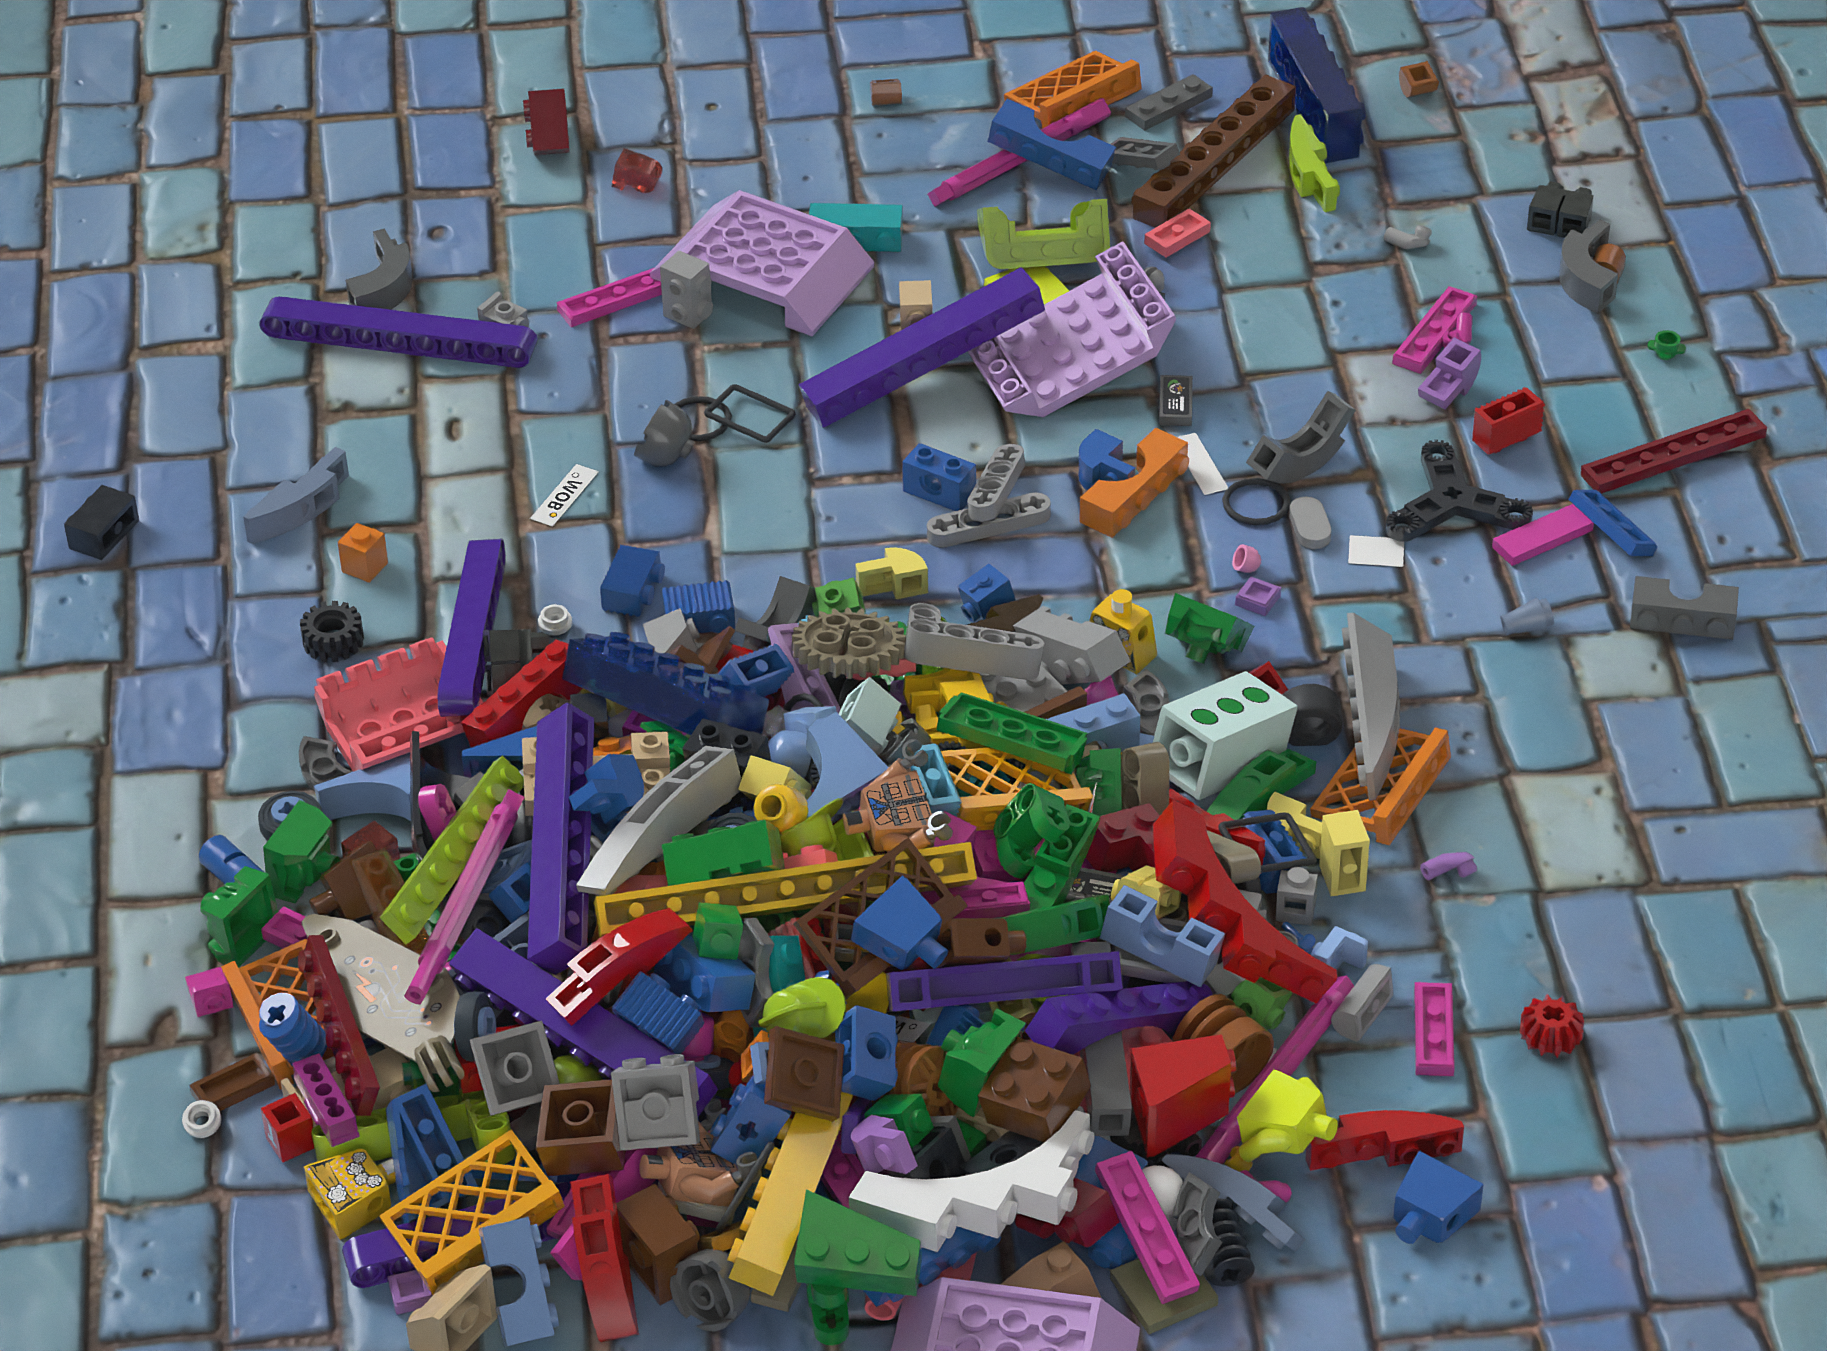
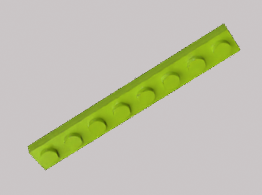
M503 755L492 763L381 915L380 919L405 945L416 938L462 873L494 808L501 804L508 789L519 793L523 788L524 777Z

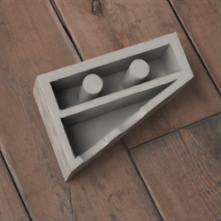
M1045 606L1040 607L1013 625L1017 633L1034 635L1044 641L1041 665L1061 685L1101 682L1131 662L1116 630L1089 621L1080 624L1073 621L1072 615L1066 613L1061 616L1051 614L1050 608Z

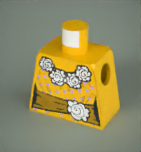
M1125 589L1116 590L1092 611L1089 622L1117 631L1131 661L1123 666V668L1138 674L1157 656L1152 615L1148 610L1132 603L1131 592Z
M357 1149L304 1166L308 1192L340 1240L368 1224L391 1207L388 1186L396 1182L393 1158L376 1166L366 1150Z

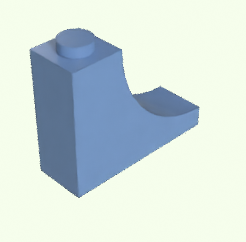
M837 711L826 718L815 720L807 728L806 751L815 762L820 776L816 789L807 800L809 811L807 818L837 798H842L844 802L838 812L831 818L832 824L843 818L844 813L858 809L861 791L888 768Z
M410 752L366 769L357 770L315 785L314 790L317 801L321 806V811L330 820L356 814L386 813L401 816L411 821Z

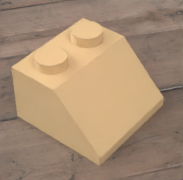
M484 1264L457 1271L447 1282L442 1283L436 1289L434 1295L422 1308L416 1309L410 1315L406 1327L409 1346L412 1350L466 1351L497 1319L491 1268Z

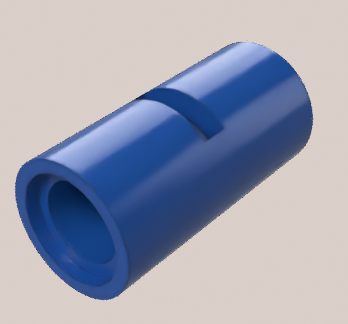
M223 835L211 837L200 849V863L224 885L226 882H235L234 876L244 866L264 872Z

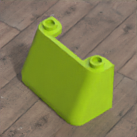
M1107 198L1093 199L1076 204L1070 212L1069 228L1016 231L1015 221H1009L1006 214L998 209V206L977 209L978 228L985 257L990 266L995 269L1097 262L1095 256L1110 248Z

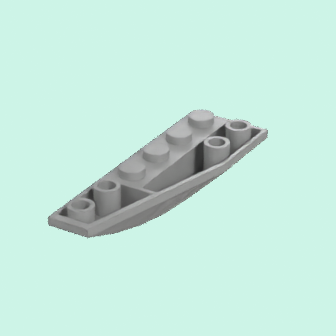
M1347 613L1348 627L1342 628V637L1345 649L1346 670L1349 676L1350 697H1356L1350 698L1352 719H1359L1352 721L1355 742L1362 741L1355 743L1357 764L1364 763V765L1357 766L1360 787L1367 786L1369 800H1376L1388 775L1396 751L1400 729V698L1392 635L1355 613Z
M705 746L661 779L634 805L600 847L576 884L578 892L591 893L596 896L613 894L617 887L627 879L636 876L640 869L650 861L660 857L663 854L662 844L672 842V836L688 833L696 825L705 822L709 815L719 807L728 804L731 798L740 792L738 788L742 780L734 749Z

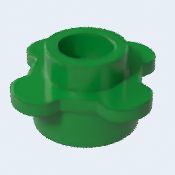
M1670 330L1658 332L1655 335V340H1650L1647 345L1648 349L1655 351L1662 360H1670L1676 354H1684L1686 352V346L1680 343L1681 337L1679 334Z

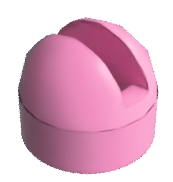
M1242 544L1234 553L1233 568L1243 573H1252L1260 567L1261 556L1253 547Z

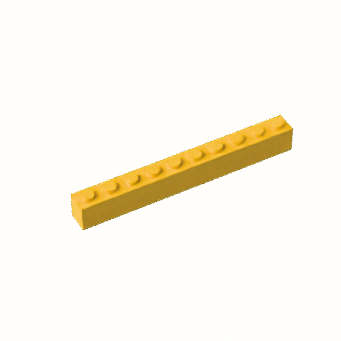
M971 842L918 849L947 888L971 885L977 879ZM901 852L896 856L894 872L913 875L914 863L905 852ZM884 855L597 896L594 906L599 938L638 917L671 908L689 926L695 925L699 902L736 906L741 919L811 909ZM888 863L880 869L887 870ZM870 875L867 881V893L882 895L886 889V878ZM858 884L852 890L859 891L860 884ZM919 884L918 892L934 890L931 886ZM842 896L839 904L858 902L859 899Z
M882 972L845 1000L847 1002L845 1013L855 1005L886 1013L889 1005L886 973ZM835 1033L823 1039L835 1042ZM841 1092L840 1118L833 1122L795 1112L793 1119L788 1118L777 1136V1139L784 1141L781 1149L773 1148L765 1165V1169L771 1171L769 1179L760 1177L752 1199L759 1201L756 1209L748 1207L740 1229L747 1232L744 1240L735 1239L727 1258L728 1261L734 1263L728 1277L729 1279L771 1296L774 1295L800 1230L806 1189L815 1193L840 1130L842 1116L847 1112L853 1095Z

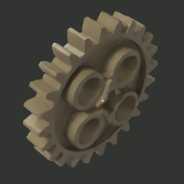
M846 608L843 613L836 609H832V614L819 611L818 618L808 615L807 622L799 621V626L793 628V657L799 658L800 665L808 664L809 671L819 668L820 675L833 672V678H837L840 674H846L848 679H851L853 674H859L862 678H866L867 672L879 675V669L890 671L891 665H899V659H904L906 635H904L903 628H898L897 621L889 622V616L877 618L878 612L876 611L869 615L864 614V609H860L857 613H852L850 608Z

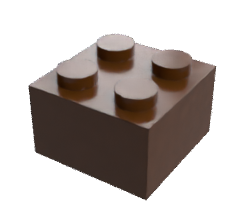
M1017 1037L1001 1057L978 1094V1098L988 1124L1046 1142L1062 1128L1073 1112L1078 1109L1090 1089L1091 1083L1083 1058Z
M612 1080L544 1085L536 1149L547 1176L624 1170L626 1150H620Z
M653 1184L618 1202L617 1210L623 1252L628 1256L629 1267L661 1306L673 1299L670 1279L673 1275L677 1274L678 1268H675V1266L687 1256L698 1252L697 1242L700 1241V1235L694 1223L690 1220L685 1221L679 1214L678 1206L672 1196H665L658 1186Z

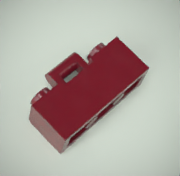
M1075 1177L1073 1179V1188L1077 1189L1076 1203L1072 1211L1065 1212L1058 1225L1016 1213L1014 1219L1015 1225L1018 1228L1038 1237L1046 1239L1056 1232L1057 1236L1065 1243L1073 1241L1084 1247H1091L1120 1221L1108 1191Z

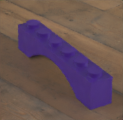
M1119 951L886 973L889 1011L1123 990Z
M1189 981L1126 988L1123 990L1051 997L1045 1000L1025 1032L1035 1043L1072 1055L1106 1036L1135 1027L1154 1026L1162 1028L1173 1039L1179 1023L1188 1011L1198 1002L1212 995V991L1204 983L1199 987Z

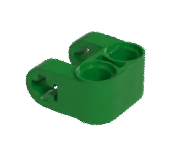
M1029 783L1016 794L998 815L993 828L998 858L1004 870L1013 877L1024 878L1035 866L1036 856L1034 848L1042 839L1049 842H1057L1069 829L1068 815L1062 797Z
M806 1283L808 1305L811 1307L815 1338L825 1345L834 1346L841 1344L849 1336L848 1288ZM834 1319L836 1328H828L827 1320Z

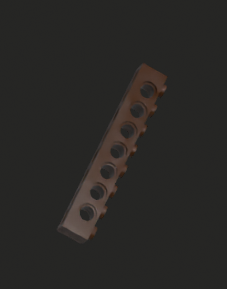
M1266 74L1259 81L1253 83L1248 91L1240 98H1237L1227 110L1220 113L1217 119L1208 127L1203 128L1195 139L1188 142L1184 149L1180 151V155L1170 161L1171 164L1168 167L1154 173L1142 187L1135 190L1131 199L1133 219L1156 228L1192 206L1295 111L1296 86Z

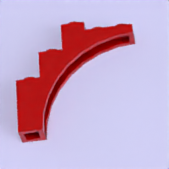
M1172 800L1153 824L1156 881L1187 895L1189 920L1192 917L1225 933L1221 946L1223 969L1254 984L1262 977L1317 1004L1337 981V970L1298 947L1261 916L1238 890L1217 858L1207 834L1204 815Z

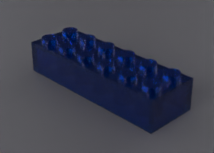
M1304 7L1271 12L1268 62L1279 80L1296 86L1295 111L1298 115L1301 114L1308 125L1313 127L1318 140L1325 144L1327 158L1324 160V163L1359 158L1360 145L1364 143L1361 125L1362 120H1365L1366 117L1365 107L1356 98L1353 85L1348 84L1343 68H1339L1334 52L1329 51L1326 46L1324 35L1319 34L1314 18H1310Z
M610 632L609 636L606 637L587 633L585 638L569 640L562 679L689 735H692L702 718L717 723H725L728 726L745 731L757 732L762 735L769 699L755 694L756 689L753 687L731 684L730 678L727 676L705 673L703 666L679 662V656L670 653H658L654 651L655 646L648 643L630 641V636L624 633Z

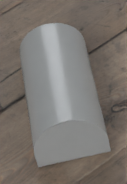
M1373 964L1368 967L1331 1017L1332 1025L1340 1035L1355 1042L1362 1038L1393 996L1391 968L1380 964Z

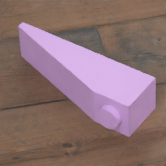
M798 623L771 625L768 628L771 645L773 646L774 643L779 645L794 667V673L781 685L785 704L794 695L807 693L815 696L824 707L836 706V711L839 714L841 708L824 674H819V668L809 671L808 664L800 665L799 658L793 657L792 634L793 628L799 626ZM803 700L797 702L791 711L815 706L811 702Z

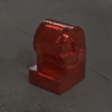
M624 148L615 163L611 187L623 190L626 185H629L636 191L649 193L657 185L663 173V168L657 160Z

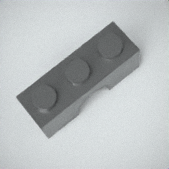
M1635 576L1630 628L1733 640L1739 587L1704 583L1703 594L1700 597L1685 600L1671 593L1669 589L1670 579Z

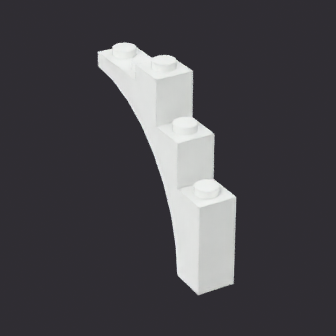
M1075 1110L1062 1128L1040 1147L1013 1162L989 1171L956 1178L927 1180L897 1178L865 1171L849 1196V1209L921 1241L922 1248L935 1252L939 1251L946 1238L950 1239L953 1236L956 1226L998 1239L1006 1224L1011 1225L1013 1223L1016 1213L1058 1225L1065 1212H1070L1074 1208L1077 1199V1189L1073 1188V1179L1077 1173L1079 1160L1083 1154L1087 1155L1090 1152L1094 1142V1132L1090 1131V1114Z

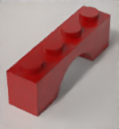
M556 639L553 643L546 646L545 650L530 663L523 666L508 682L500 686L485 702L476 707L461 722L471 748L522 731L523 722L528 710L540 697L551 694L569 701L571 700L570 695L579 693L588 685L592 678L581 648Z

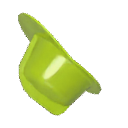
M837 798L829 802L803 822L781 833L782 852L788 853V857L801 854V848L812 845H823V849L833 852L837 838L831 818L841 808L844 802L843 799Z
M823 977L809 978L782 989L769 997L764 1005L763 1018L758 1022L761 1027L766 1028L768 1033L770 1029L778 1026L823 1039L835 1032L842 1023L846 1011L845 996L841 988L831 979Z

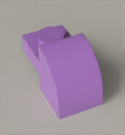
M1454 337L1437 356L1436 368L1419 386V397L1446 409L1459 393L1465 396L1477 377L1481 364V350Z
M871 1115L853 1129L851 1139L864 1171L879 1173L885 1169L907 1174L918 1166L904 1131L897 1129L894 1119Z

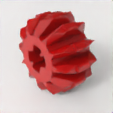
M1546 994L1543 1001L1533 998L1529 1006L1524 1007V1011L1521 1014L1520 1034L1521 1039L1526 1040L1528 1050L1539 1049L1541 1057L1549 1052L1558 1058L1561 1051L1571 1054L1575 1046L1580 1045V1041L1583 1039L1584 1018L1583 1013L1578 1011L1576 1002L1565 1003L1563 995L1555 1000Z

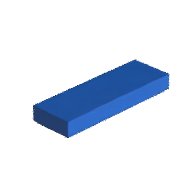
M1573 490L1569 501L1630 556L1654 555L1658 548L1656 543L1599 491Z

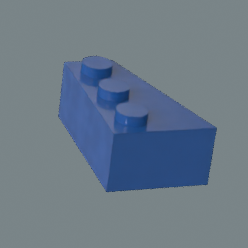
M695 925L690 926L692 931L655 964L653 973L660 976L670 985L669 991L679 998L683 994L689 996L701 1006L702 1011H732L749 1009L756 974L738 958L737 960L699 957L692 937Z
M427 1084L390 1101L386 1107V1116L398 1200L401 1202L464 1161V1158ZM471 1171L466 1173L462 1185L478 1187ZM437 1192L431 1196L429 1207L442 1209L449 1207L452 1193ZM459 1194L458 1202L471 1195ZM405 1213L401 1216L402 1224L417 1221L419 1214Z

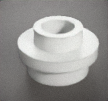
M549 605L541 611V615L538 618L539 629L548 635L556 636L563 634L571 628L572 616L562 605Z
M199 1100L191 1103L183 1113L182 1123L187 1133L191 1136L205 1138L218 1130L221 1124V1114L217 1106L212 1102ZM199 1117H209L208 1122H206L205 1124H196V1121Z

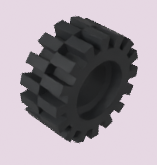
M325 601L320 603L321 608L318 609L314 605L310 607V613L305 611L303 619H300V630L304 650L307 654L310 653L311 658L316 660L320 656L321 662H327L328 658H332V662H338V657L342 656L346 660L350 658L349 652L355 655L358 652V647L362 648L364 640L360 612L357 613V608L354 606L349 608V603L346 602L338 606V601H332V605L327 606ZM330 630H340L334 633H324Z

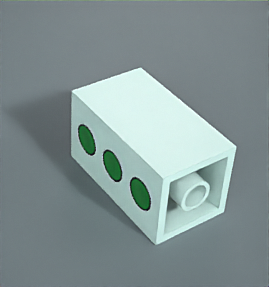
M1245 671L1163 705L1153 742H1160L1167 749L1169 755V780L1197 800H1201L1222 791L1245 766L1265 751L1271 750L1277 754L1285 751L1298 705Z

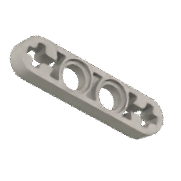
M1006 444L994 451L968 497V513L971 519L975 521H988L998 516L1025 467L1024 449L1022 446Z
M1029 493L1008 498L999 514L1012 515L1011 518L1002 519L996 517L988 521H976L981 523L978 526L966 525L967 522L975 521L969 517L968 508L935 516L927 523L928 542L935 547H949L1045 523L1051 516L1050 499L1042 493Z

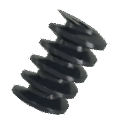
M1218 1198L1214 1206L1212 1222L1215 1234L1222 1241V1244L1205 1269L1204 1275L1213 1285L1221 1287L1235 1286L1250 1279L1254 1274L1255 1266L1252 1260H1250V1251L1246 1248L1247 1242L1243 1236V1229L1239 1224V1217L1232 1210L1233 1203L1227 1199Z

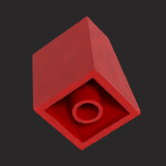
M1222 1034L1131 1048V1106L1147 1157L1158 1155L1229 1114V1098L1235 1097L1231 1072H1236V1059L1233 1049L1226 1048Z

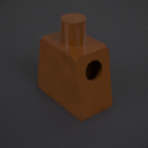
M371 840L360 844L320 876L326 891L309 899V903L315 914L326 916L337 910L340 918L354 920L386 909L399 891Z
M1004 918L949 919L941 926L939 937L936 940L948 950V954L936 968L1003 962L1010 957V954L1025 953V933L1023 930L1008 931L1007 921Z

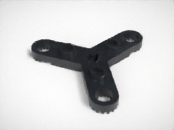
M1430 440L1422 446L1421 463L1430 491L1404 505V508L1397 510V512L1392 511V514H1388L1385 531L1393 540L1401 542L1410 541L1454 516L1514 530L1532 522L1533 509L1532 505H1529L1528 501L1524 502L1523 499L1518 501V498L1514 500L1506 498L1504 494L1466 485L1453 446L1449 445L1448 442L1444 443V440L1440 442L1438 440H1434V442ZM1432 454H1442L1444 456H1442V459L1440 456L1436 459V456L1433 457ZM1517 512L1522 515H1519V518L1515 515V518H1513L1514 515L1510 516V513ZM1397 524H1406V525H1408V529H1407V527H1404L1403 530H1402V527H1400V529H1398L1399 526H1396V527H1395V525H1397Z

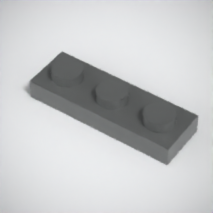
M1192 74L1125 107V117L1145 131L1211 98L1213 87Z
M1120 137L1111 143V145L1116 147L1112 163L1118 166L1129 165L1136 168L1145 167L1162 170L1171 164V160L1180 155L1176 143Z

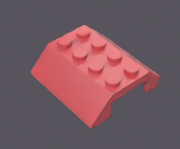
M431 637L409 645L413 657L410 660L404 648L378 656L377 660L381 668L380 671H377L372 659L345 668L349 680L347 683L344 682L340 671L316 679L318 686L314 687V697L324 724L353 772L409 753L412 731H419V749L465 732L461 722L468 715L440 717L438 710V686L447 647L443 640L435 643ZM480 698V701H479V705H481V704L483 703V701H482L481 698Z

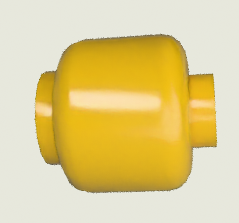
M782 784L769 785L761 790L754 803L755 818L757 820H767L779 829V834L806 820L809 812L808 803L804 795L797 789Z

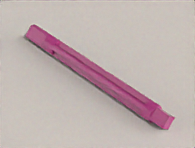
M1099 98L1046 126L1041 131L1053 139L1065 141L1110 117L1111 111L1105 100ZM1003 149L943 181L941 186L933 189L927 195L934 207L947 200H955L1028 160Z
M508 789L501 804L494 808L418 959L419 967L404 995L408 1001L421 1005L436 974L442 972L518 819L517 811L524 799L522 795Z
M1347 975L1337 977V981L1317 1004L1314 1003L1229 1114L1220 1123L1196 1157L1220 1164L1225 1162L1232 1148L1238 1146L1241 1142L1237 1116L1273 1070L1280 1071L1288 1076L1293 1074L1330 1026L1333 1013L1354 987Z

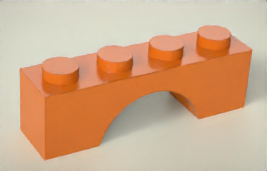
M1158 428L1153 429L1137 444L1136 470L1139 473L1136 476L1122 481L1098 480L1080 497V523L1113 538L1122 528H1126L1141 510L1147 509L1150 502L1159 493L1165 492L1169 484L1176 477L1185 473L1190 461L1188 457V442Z

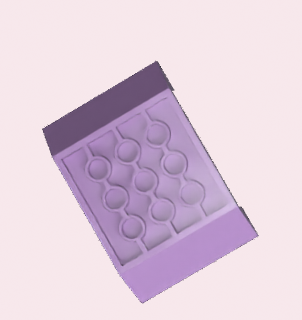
M739 190L713 205L650 272V278L661 281L660 266L678 250L709 263L711 281L785 307V327L813 336L874 268V261L846 227Z
M1124 242L1095 256L1102 274L1044 304V312L968 351V354L1005 412L1045 417L1158 355L1176 321V317Z
M941 1277L919 1288L917 1296H904L891 1351H1137L1140 1327L1098 1297Z

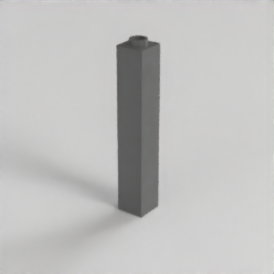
M1074 942L1071 947V956L1111 952L1110 942ZM1120 1031L1106 1036L1079 1051L1091 1083V1087L1085 1095L1087 1114H1090V1131L1094 1132V1136H1129L1132 1106L1122 1032Z

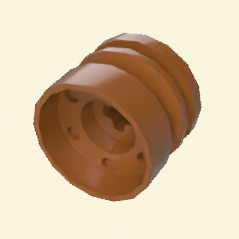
M1223 994L1210 995L1188 1011L1175 1031L1173 1042L1222 1034L1226 1048L1233 1049L1236 1059V1072H1231L1236 1094L1249 1086L1266 1066L1273 1052L1274 1040L1269 1031L1256 1020L1246 1016L1245 1011L1236 1006L1235 1002Z
M898 1040L895 1049V1067L898 1071L895 1087L884 1095L922 1094L930 1116H954L959 1107L953 1104L938 1087L947 1052L942 1050L941 1046L919 1045L914 1042ZM882 1095V1096H881L880 1098H878L877 1100L872 1101V1106H873L876 1102H878L884 1095Z

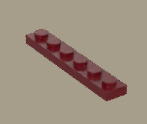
M1746 409L1581 465L1580 476L1593 490H1597L1602 494L1765 438L1767 426L1750 409Z
M309 935L305 949L299 953V971L304 973L307 981L308 995L313 997L317 1008V1020L319 1023H322L326 1032V1044L328 1048L332 1049L335 1057L336 1072L342 1076L346 1099L351 1101L356 1116H371L380 1085L324 936Z

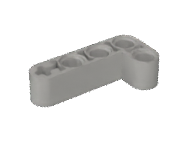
M917 603L911 605L905 633L904 658L912 663L1031 680L1039 676L1045 643L1041 638L1030 634L941 621V612L937 607L926 603Z

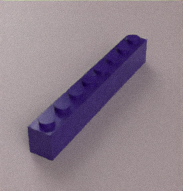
M1022 267L800 383L799 387L806 408L822 428L840 420L1044 312L1045 307L1039 286Z
M568 702L537 721L527 960L554 975L569 967L567 963L587 948L589 893L578 892L576 884L590 864L591 813L590 811H573L568 797L588 783L584 772L593 766L594 718Z
M478 928L474 930L449 962V965L457 975L454 980L468 992H474L475 989L479 992H484L489 996L494 1009L501 1011L503 1008H506L513 1013L511 1017L521 1026L542 1021L549 1044L556 1048L561 1044L570 1049L569 1054L582 1065L587 1067L589 1063H592L598 1067V1073L606 1080H612L611 1072L618 1067H623V1060L645 1058L646 1065L661 1064L660 1057L675 1055L671 1050L598 1004H595L571 1026L546 1000L563 982ZM695 1066L699 1100L696 1101L698 1117L716 1094L718 1088L709 1074Z

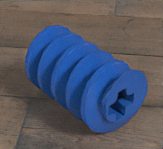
M277 993L262 1002L259 1010L260 1032L288 1060L292 1067V1063L318 1053L321 1057L324 1055L327 1049L326 1032L294 996L288 993Z

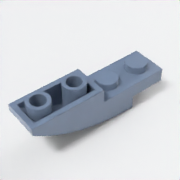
M334 447L305 475L301 476L296 483L284 479L273 490L269 491L243 517L247 542L254 544L287 533L317 517L339 500L338 486L349 476L346 451Z
M1166 1154L1162 1159L1166 1165L1180 1175L1183 1182L1189 1172L1219 1191L1220 1195L1218 1198L1231 1201L1233 1203L1232 1210L1250 1225L1257 1220L1266 1228L1262 1235L1278 1249L1281 1250L1284 1245H1287L1296 1252L1306 1240L1277 1216L1287 1203L1247 1175L1223 1164L1198 1157Z

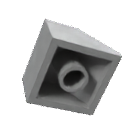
M542 1021L470 1040L490 1115L541 1103L544 1085L560 1084Z

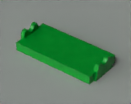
M962 692L958 696L954 695L939 711L936 728L939 732L957 736L1065 771V773L1071 775L1074 772L1075 766H1079L1087 742V732Z

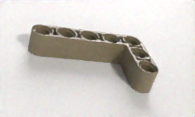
M1160 742L1130 747L1123 751L1121 755L1122 810L1150 803L1156 812L1161 815L1169 805V755L1165 746ZM1207 831L1217 858L1234 884L1258 878L1261 872V862L1255 850Z

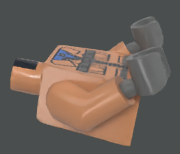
M908 740L902 748V754L905 758H898L861 791L859 811L843 814L846 834L852 835L867 832L872 848L877 852H889L907 838L912 841L917 849L934 847L936 837L945 841L949 840L953 834V830L948 826L951 819L943 811L931 813L916 770L911 771L910 767L912 765L922 767L928 762V754L924 750H920L922 744L918 740Z
M713 1099L704 1108L706 1119L700 1123L698 1121L699 1143L658 1147L656 1155H643L641 1157L639 1170L642 1178L658 1179L666 1194L672 1196L674 1200L729 1207L735 1190L739 1188L738 1183L745 1181L757 1161V1156L754 1152L740 1155L736 1160V1167L735 1164L711 1152L714 1136L708 1133L720 1113L724 1115L728 1113L726 1107L722 1108L719 1099ZM761 1170L759 1171L753 1183H756L760 1179L762 1173Z

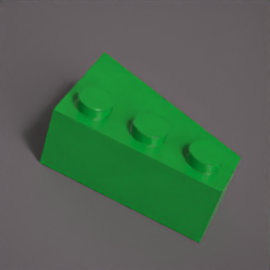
M767 820L752 821L733 828H713L708 830L707 834L695 837L693 833L672 836V842L662 844L668 886L785 869L779 829Z
M806 1189L794 1261L797 1282L917 1296L922 1263L920 1240Z

